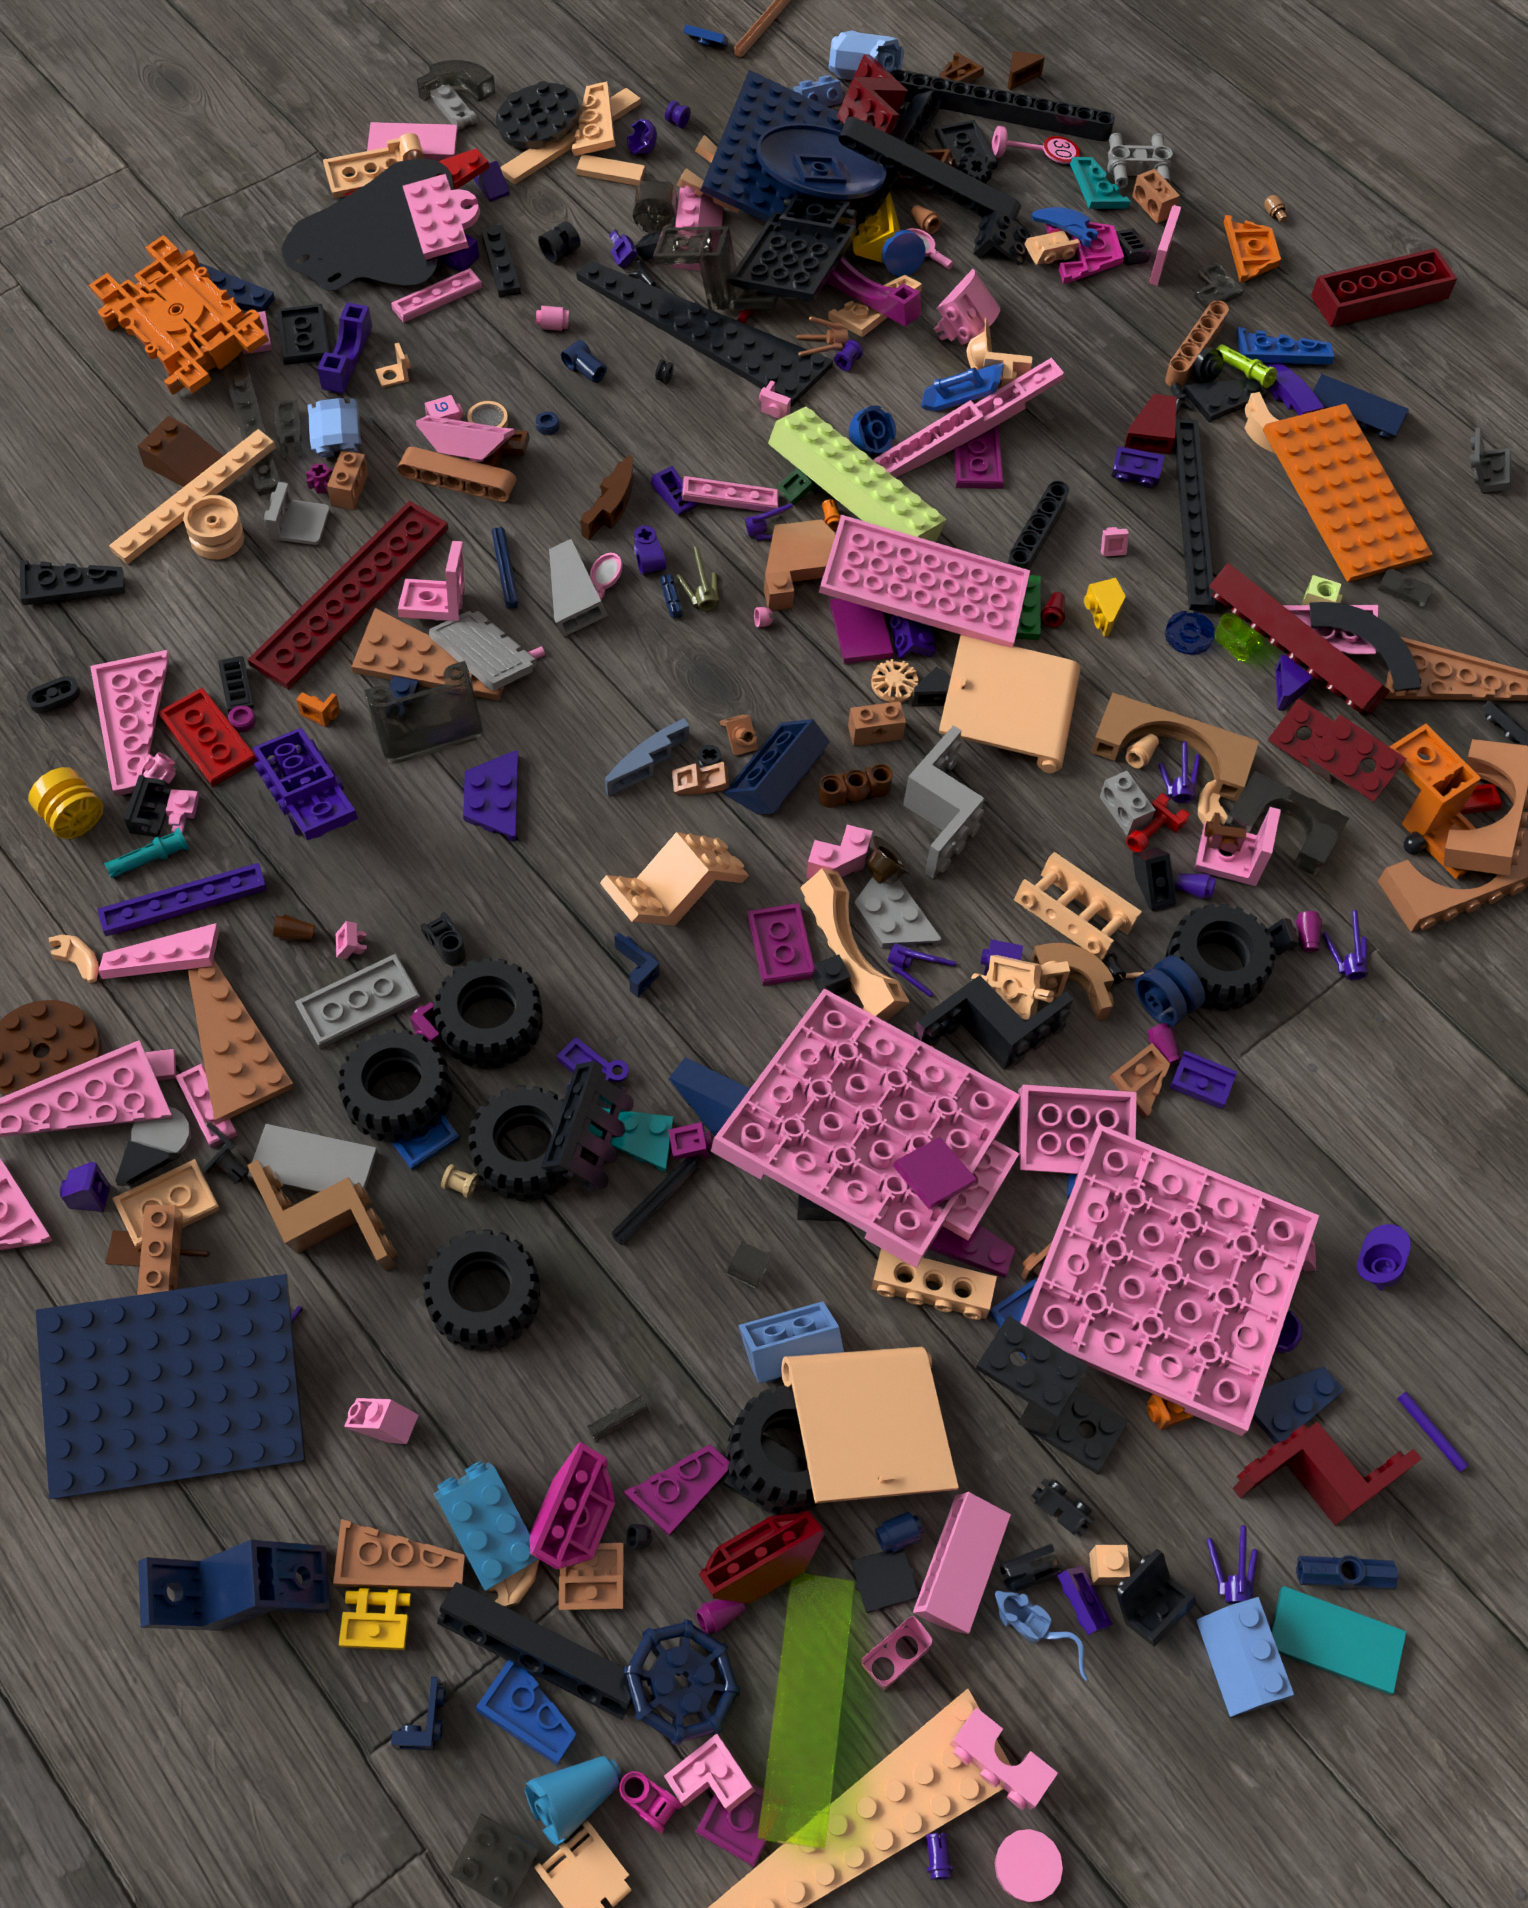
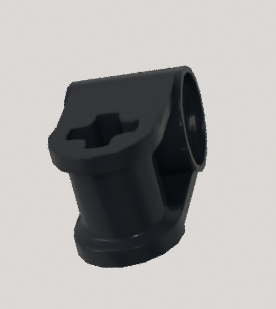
M445 912L441 913L440 917L434 921L420 925L426 940L434 947L444 963L454 966L464 961L466 952L462 936Z

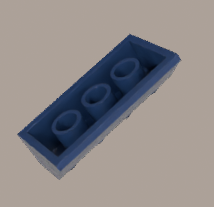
M1321 374L1313 391L1324 406V409L1347 404L1360 427L1367 430L1369 426L1378 429L1377 434L1389 439L1391 435L1397 436L1409 412V409L1324 374Z
M814 719L781 722L729 785L730 788L724 791V794L756 814H773L781 808V803L787 795L796 789L795 785L799 780L809 773L810 767L815 760L824 754V749L830 741Z

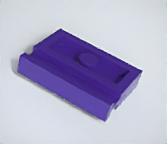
M1185 1050L1170 1088L1223 1109L1237 1071Z

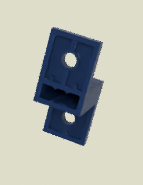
M249 1540L201 1561L151 1557L138 1561L141 1628L221 1631L270 1611L324 1613L331 1610L326 1546ZM296 1572L302 1576V1585L296 1578ZM168 1586L174 1591V1601H171L167 1595Z

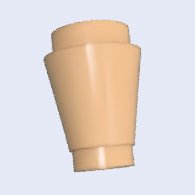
M1147 734L1129 746L1126 751V761L1134 768L1146 766L1159 744L1158 738L1154 734Z

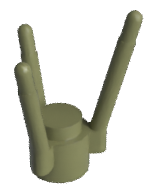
M695 546L694 552L702 585L696 589L694 595L682 576L677 574L676 577L690 597L693 607H699L702 611H709L714 609L720 602L717 591L716 572L712 573L711 588L707 584L699 548Z

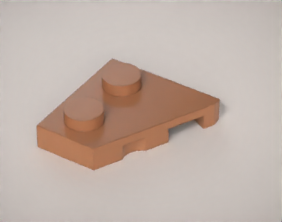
M1151 1043L1115 1071L1109 1078L1120 1091L1137 1092L1136 1110L1145 1119L1151 1114V1107L1155 1097L1159 1094L1162 1086L1161 1082L1167 1074L1170 1063Z

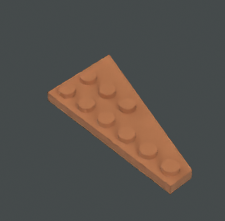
M377 608L373 611L351 666L353 673L388 680H392L393 676L418 680L419 686L450 692L454 690L455 693L497 701L500 700L504 689L503 686L495 691H491L433 641L429 635Z
M1401 637L1415 660L1421 689L1395 692L1390 671H1388L1385 687L1390 692L1384 698L1528 701V671Z
M213 959L212 966L188 969L215 1125L292 1090L293 1082L216 961Z

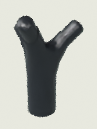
M638 260L639 271L628 272V276L638 277L643 282L655 287L656 282L646 271L644 262Z
M1174 383L1171 386L1173 395L1177 397L1176 415L1181 405H1184L1191 411L1193 406L1187 401L1186 394H1183L1180 384Z

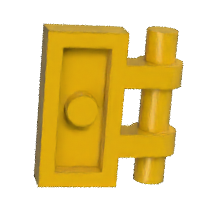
M360 1588L359 1591H346L345 1604H357L356 1612H343L339 1647L405 1650L409 1616L396 1613L398 1606L410 1607L411 1593H399L397 1589H388V1592H370V1588ZM369 1605H385V1614L368 1613Z

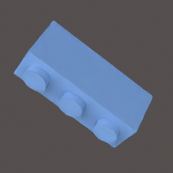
M824 1301L739 1325L748 1360L758 1383L774 1382L779 1377H782L781 1366L785 1356L844 1352L839 1326Z
M1259 1597L1227 1606L1196 1620L1230 1717L1293 1698L1294 1693Z

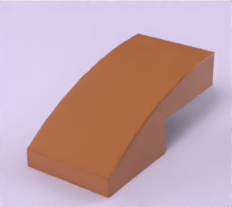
M724 762L699 768L695 763L672 770L673 788L676 795L704 794L730 788L728 767Z

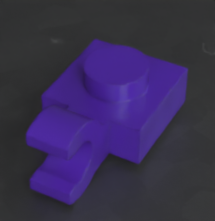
M615 229L609 235L614 244L610 251L617 265L624 269L636 257L638 251L631 238L624 234L620 236Z

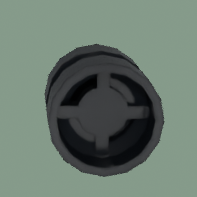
M568 221L560 223L553 230L545 232L538 238L541 252L552 263L578 249L581 245L577 230Z

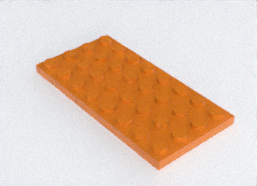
M1347 404L1265 424L1263 432L1347 583L1430 559L1433 555Z

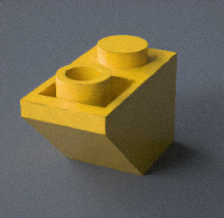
M1116 578L1089 584L1087 593L1084 596L1085 607L1091 611L1095 626L1101 630L1104 637L1109 636L1121 613L1126 597Z

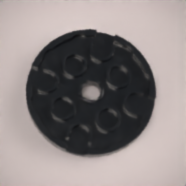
M541 81L509 94L508 98L498 109L496 126L501 138L507 144L523 149L544 147L545 142L553 139L559 141L568 135L580 119L581 108L573 90L564 84Z

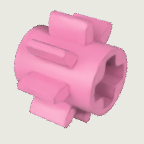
M158 752L155 757L148 754L142 763V768L146 770L143 773L145 777L161 779L169 784L176 775V769L172 768L175 762L163 753Z

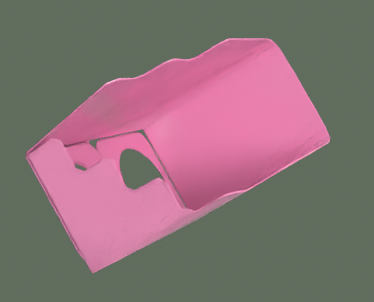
M911 1616L862 1658V1667L881 1690L885 1691L929 1651L932 1638L914 1616ZM903 1636L914 1638L918 1644V1652L911 1659H903L896 1652V1643ZM879 1657L890 1659L894 1665L893 1676L885 1681L877 1679L872 1673V1664Z

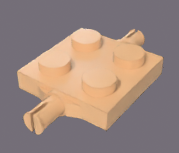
M999 955L990 956L988 973L986 976L981 975L982 978L1022 1019L1028 1020L1037 1013L1038 1000L1050 1003L1054 999V997H1051L1054 995L1053 991L1040 989L1042 965ZM974 973L972 979H975L980 974Z

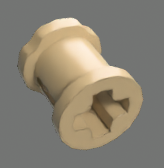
M450 1164L443 1175L441 1188L445 1190L450 1188L463 1193V1196L468 1199L476 1188L479 1175L476 1173L468 1174L456 1169V1165Z

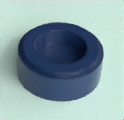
M542 412L536 417V429L539 433L552 435L559 430V418L555 413Z

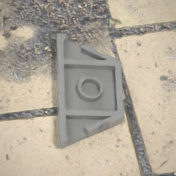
M872 877L854 902L853 908L881 948H892L895 943L904 947H916L918 943H932V946H938L941 943V937L899 879L894 883L884 881L879 884Z

